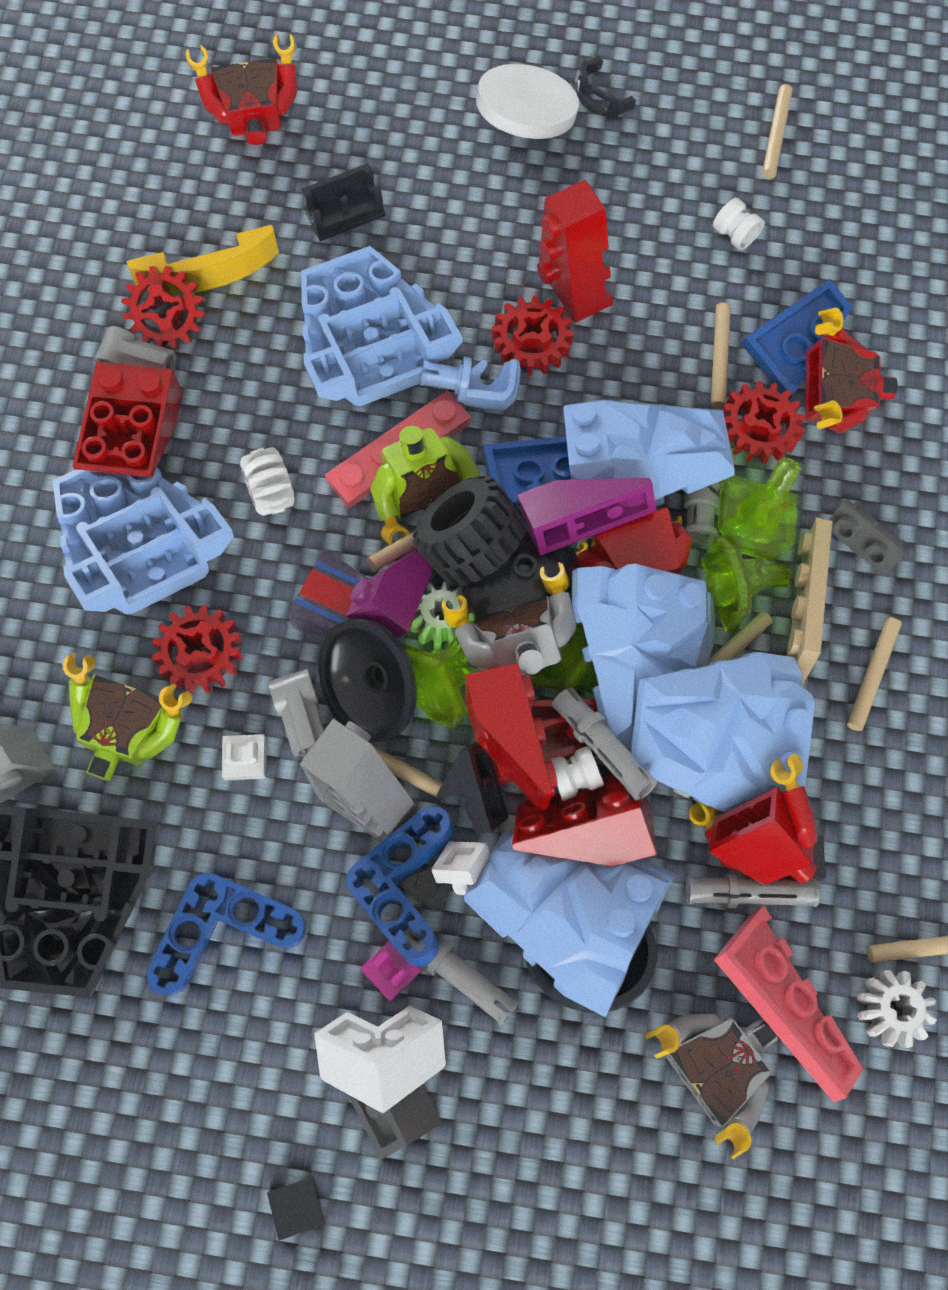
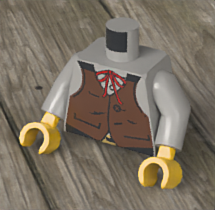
M558 562L560 573L552 578L547 576L544 566L540 569V576L545 589L552 596L472 621V623H468L469 612L464 596L457 595L460 606L457 610L448 609L445 601H442L445 623L450 627L457 628L454 633L471 665L489 670L518 663L521 675L535 674L542 668L562 660L561 647L567 644L576 630V620L570 595L564 592L569 586V579L562 563Z
M714 1013L685 1014L666 1025L648 1031L645 1034L646 1039L656 1036L661 1043V1050L654 1054L655 1058L666 1057L715 1126L724 1127L728 1123V1127L715 1135V1142L719 1145L729 1138L734 1145V1152L730 1155L732 1159L746 1152L751 1146L750 1134L760 1119L769 1091L766 1079L772 1072L760 1056V1053L778 1040L770 1026L764 1019L759 1018L742 1031L732 1018L722 1020Z

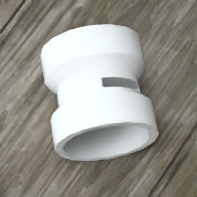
M735 197L719 211L714 219L713 228L720 234H728L731 238V244L739 251H742L758 237L765 221L757 214L747 212L746 204Z
M586 746L576 750L574 756H571L568 760L561 756L551 759L557 776L558 790L563 801L575 797L578 792L577 789L587 788L595 790L604 786L590 747Z

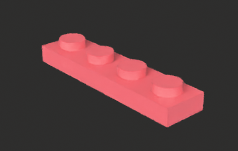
M447 390L326 473V482L350 509L372 494V481L378 468L382 465L381 452L385 447L400 441L399 433L402 429L408 426H417L422 430L432 428L439 438L445 436L451 438L471 424V416L459 402H456L454 396Z

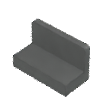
M423 1084L385 1113H381L348 1095L380 1160L441 1125V1119Z

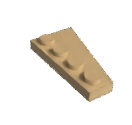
M816 518L809 533L803 532L798 547V555L803 556L795 577V587L798 588L791 613L792 625L787 656L795 657L803 674L802 685L821 654L832 521Z

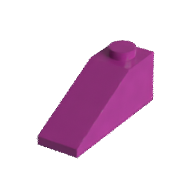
M650 478L555 480L517 495L523 517L526 519V527L540 556L656 512L653 483Z
M414 549L368 580H361L351 592L350 599L352 603L346 617L348 619L366 618L374 620L385 626L397 638L408 633L433 567L417 549Z

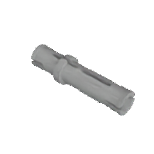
M574 688L565 689L556 696L552 706L573 728L575 738L580 743H586L594 751L603 764L624 785L634 800L637 801L647 796L655 788L657 780L644 769L633 754L606 726V719L603 715L589 708Z
M726 873L724 878L687 876L685 896L688 904H724L726 908H736L738 904L807 905L817 907L820 901V886L815 878L806 883H799L795 879H778L769 884H761L752 878H737L735 873Z
M408 927L407 930H409V932H410L413 936H415L417 939H419V938L414 934V932L411 930V928ZM404 933L412 944V948L414 947L419 952L425 947L421 939H419V942H416ZM439 942L438 954L431 963L427 964L426 970L433 976L438 973L502 1026L509 1016L495 1003H500L512 1013L519 1002L516 999H512L467 962L453 953L454 947L448 942L444 944Z

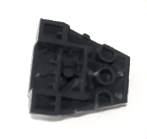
M0 805V988L79 997H91L140 892L154 866L159 821ZM73 887L79 894H74V892L68 891L66 888ZM77 916L70 927H56L55 923Z

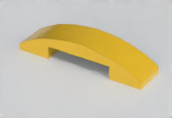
M268 225L236 233L239 242L237 247L169 264L166 261L164 252L129 260L127 265L136 286L139 284L135 275L137 272H141L149 277V267L156 266L160 273L163 274L166 265L173 267L174 277L180 271L186 272L188 276L185 283L197 282L199 287L195 292H201L228 285L254 273L270 262L279 253L273 226ZM166 282L172 294L183 293L176 285Z

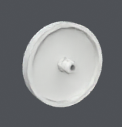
M507 64L488 70L480 78L476 104L481 115L498 129L519 137L545 139L559 136L573 126L579 107V99L573 87L566 80L551 71L525 64Z

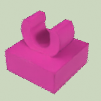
M389 941L360 968L390 1002L422 972L420 967L409 965Z

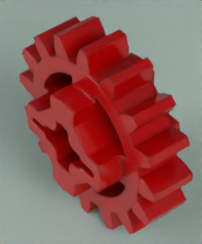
M165 265L163 274L160 273L156 266H150L149 277L141 272L135 274L139 281L137 286L127 283L126 288L132 293L131 298H122L121 303L130 306V311L122 315L123 319L134 321L135 324L129 330L131 333H144L141 341L150 343L155 339V345L165 347L166 341H168L171 349H179L180 338L185 343H191L193 340L189 332L191 330L196 332L202 331L201 326L196 323L197 318H205L207 316V313L198 310V305L204 303L206 299L202 296H195L194 292L199 287L197 282L185 283L188 276L186 272L180 271L174 277V270L171 266ZM166 282H170L180 288L184 296L172 294ZM147 289H149L150 294L145 303L141 305L142 297ZM163 301L179 304L167 310L166 315L151 312L152 310H157V307L162 306ZM188 311L187 319L180 328L179 320L183 313ZM145 320H153L158 323L159 329L163 334L152 330Z
M533 295L531 303H526L522 296L518 297L516 307L506 303L504 314L497 313L495 316V326H492L494 353H501V363L504 364L512 359H516L520 363V368H527L528 376H532L534 368H539L543 374H547L548 364L559 368L562 357L568 358L570 354V347L574 336V331H571V318H563L564 308L561 306L555 310L552 309V299L550 298L544 304H540L537 295ZM510 328L513 329V338L511 340L508 337ZM553 331H555L557 335V340L555 343L552 341Z
M757 381L754 390H751L747 384H743L739 394L735 392L730 394L722 410L729 443H735V448L732 452L734 455L739 454L743 450L747 453V462H751L754 455L760 456L762 464H767L770 455H773L777 461H780L785 452L792 453L798 443L797 441L801 439L805 429L801 426L806 418L803 414H796L801 406L800 401L789 402L788 398L791 391L787 390L780 394L777 392L776 383H773L770 389H764L763 383ZM742 409L744 411L742 420L738 422V412ZM783 423H785V425H786V432H785V434L782 436V435L780 434L781 431H782V429H783V428L781 427V425H782Z
M202 605L197 614H194L190 606H185V616L181 618L172 612L170 618L173 623L170 626L164 624L158 626L164 635L163 638L152 640L154 647L160 651L152 655V660L156 665H162L158 670L159 674L164 680L170 678L169 683L171 685L176 684V690L185 684V689L191 694H194L199 685L202 686L206 694L211 693V683L214 681L224 687L226 682L223 675L226 672L236 675L238 672L232 661L243 660L242 652L235 648L243 644L240 634L234 633L237 629L232 619L225 621L226 617L219 609L211 616L207 605ZM220 634L224 640L223 653L219 652L217 648ZM173 646L177 647L179 652L175 658L177 662L175 665L172 659ZM188 646L192 648L196 647L198 649H201L204 646L208 653L204 651L200 652L198 650H194L193 652H191Z

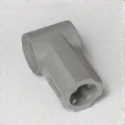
M110 326L105 333L93 362L95 365L96 362L173 369L175 372L177 356L174 350L140 341L128 330Z
M308 669L268 681L277 714L282 716L294 757L306 756L324 732L322 720L316 707L319 704Z

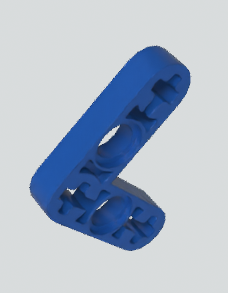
M429 806L420 810L356 862L346 876V885L353 897L401 957L409 965L416 967L425 966L434 960L439 951V940L429 924L397 886L446 847L448 842L453 839L455 834L454 824L447 811L438 806ZM434 822L436 825H440L441 830L435 834L433 831L428 830V824ZM415 834L424 844L421 848L418 847L414 838H412ZM409 846L412 849V853L406 862L402 864L391 862V854L397 847ZM368 876L372 879L381 892L375 898L363 886L361 882L363 877ZM394 902L403 905L402 914L396 921L389 923L382 921L381 913L386 905ZM408 927L425 945L419 952L414 947L412 948V944L403 933Z
M199 874L188 885L152 958L146 974L147 982L153 991L162 995L173 996L184 991L194 974L218 921L285 949L293 948L301 943L307 930L306 922L302 915L291 907L216 874ZM213 882L215 883L214 890L219 895L216 901L208 900L204 905L202 912L210 914L206 922L195 914L187 913L190 906L199 910L203 897L198 894L201 886L208 888ZM244 899H254L259 907L257 917L249 923L239 922L235 915L236 906ZM269 906L275 908L270 914L274 919L285 922L288 916L293 917L292 925L297 928L294 936L287 934L283 940L278 939L280 931L268 924H265V931L263 933L258 931L267 918ZM186 922H195L200 928L198 941L192 946H182L177 938L178 929ZM170 946L177 952L191 955L188 962L180 958L178 959L174 972L179 975V979L176 983L168 982L164 988L162 986L164 978L158 974L162 967L170 968L176 957L167 954Z

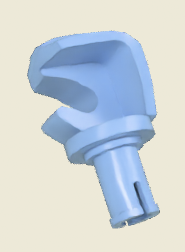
M463 357L461 364L459 363L457 367L424 360L420 385L454 390L453 394H456V402L463 403L464 406L494 411L506 410L515 402L518 395L521 376L520 363L516 359L505 362L498 378L492 384L485 385L481 382L480 376L488 364L486 360H482L472 369V358Z

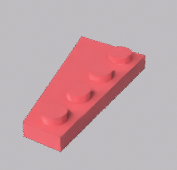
M762 905L751 912L714 961L833 1102L845 1099L860 1076L863 1067L832 1016H823L817 1003V991L809 978L803 981L789 959L793 955L792 950L784 938L777 940L767 923L772 917L766 907Z

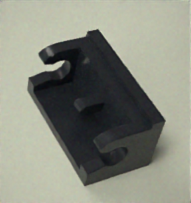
M369 163L301 189L306 216L320 242L386 216L380 186L375 187L373 171Z

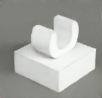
M264 734L222 737V778L224 780L266 779L267 738Z
M449 841L431 869L436 883L452 884L453 890L457 895H465L470 885H475L490 859L491 854L487 843Z

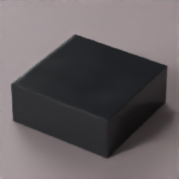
M314 1176L267 1192L279 1241L325 1225L326 1222Z

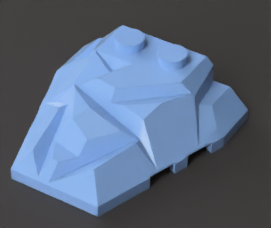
M371 246L301 271L302 309L305 325H303L305 353H303L304 366L318 397L334 401L346 398L353 405L363 406L420 384L424 360L438 363L449 359L462 344V335L448 310L440 303L434 306L424 297L423 289L416 283L412 286L406 283L401 278L400 270Z
M603 399L563 406L571 480L650 478L653 483L655 505L657 507L665 503V495L680 489L689 494L734 476V464L723 410Z
M156 468L153 477L74 470L53 480L57 518L61 524L62 532L60 545L66 564L63 566L64 576L81 606L87 611L106 612L116 608L124 614H133L205 578L209 572L207 561L221 555L234 537L232 529L212 503L206 499L199 502L188 495L186 486L178 481L171 484L162 478L158 468Z
M638 564L625 565L617 570L604 566L577 568L572 571V607L576 623L582 622L588 643V647L582 649L585 662H593L599 684L592 688L598 712L606 719V726L623 744L632 746L639 680L686 668L697 669L708 665L715 641L714 599L711 593L707 592L706 581Z
M761 652L744 654L742 658L729 661L719 660L711 662L709 666L697 669L686 668L639 680L631 753L657 782L671 789L680 790L694 797L693 800L725 813L776 787L785 792V786L777 783L771 777L770 769L772 764L779 758L784 770L792 773L788 766V757L792 753L797 754L803 761V771L797 777L799 787H805L815 700L812 694L802 687L803 674L795 657Z
M504 831L491 851L490 859L475 885H470L465 893L464 901L502 938L510 936L524 950L523 958L532 966L538 963L555 979L553 986L563 996L606 1017L624 981L630 961L655 911L658 912L675 873L644 858L613 867L516 851L512 846L513 833Z

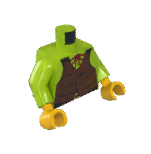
M408 426L399 433L400 441L382 450V465L378 468L372 481L371 493L379 519L385 521L381 531V537L384 542L391 545L393 543L392 537L398 531L401 538L410 534L406 528L397 523L395 516L402 519L431 505L442 493L457 483L471 477L475 478L481 474L466 447L447 436L439 438L432 428L422 430L417 426Z
M74 652L68 655L62 664L65 674L72 678L69 681V701L73 731L77 735L78 742L95 752L86 773L110 782L119 760L140 767L146 759H152L175 741L182 718L180 709L190 704L192 694L189 691L183 692L177 701L174 698L176 684L163 688L159 696L97 675H93L91 680L87 677V674L95 668V658L91 655L85 656L82 663L83 669H81L76 664V653Z

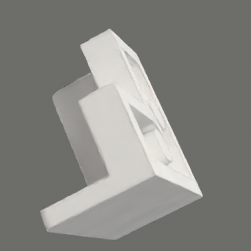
M410 1005L379 1027L346 1012L314 1033L321 1079L381 1113H385L446 1065L442 1020Z

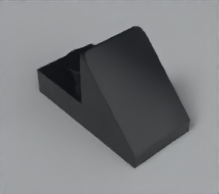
M476 741L459 752L436 796L441 798L465 793L468 817L473 821L476 834L492 832L509 817L493 760Z

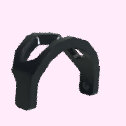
M600 56L590 61L584 59L580 65L577 96L585 108L592 113L602 116H618L635 107L636 100L633 96L620 100L595 85L589 86L588 76L602 68L603 60ZM594 94L610 103L607 107H603L593 102L587 96Z

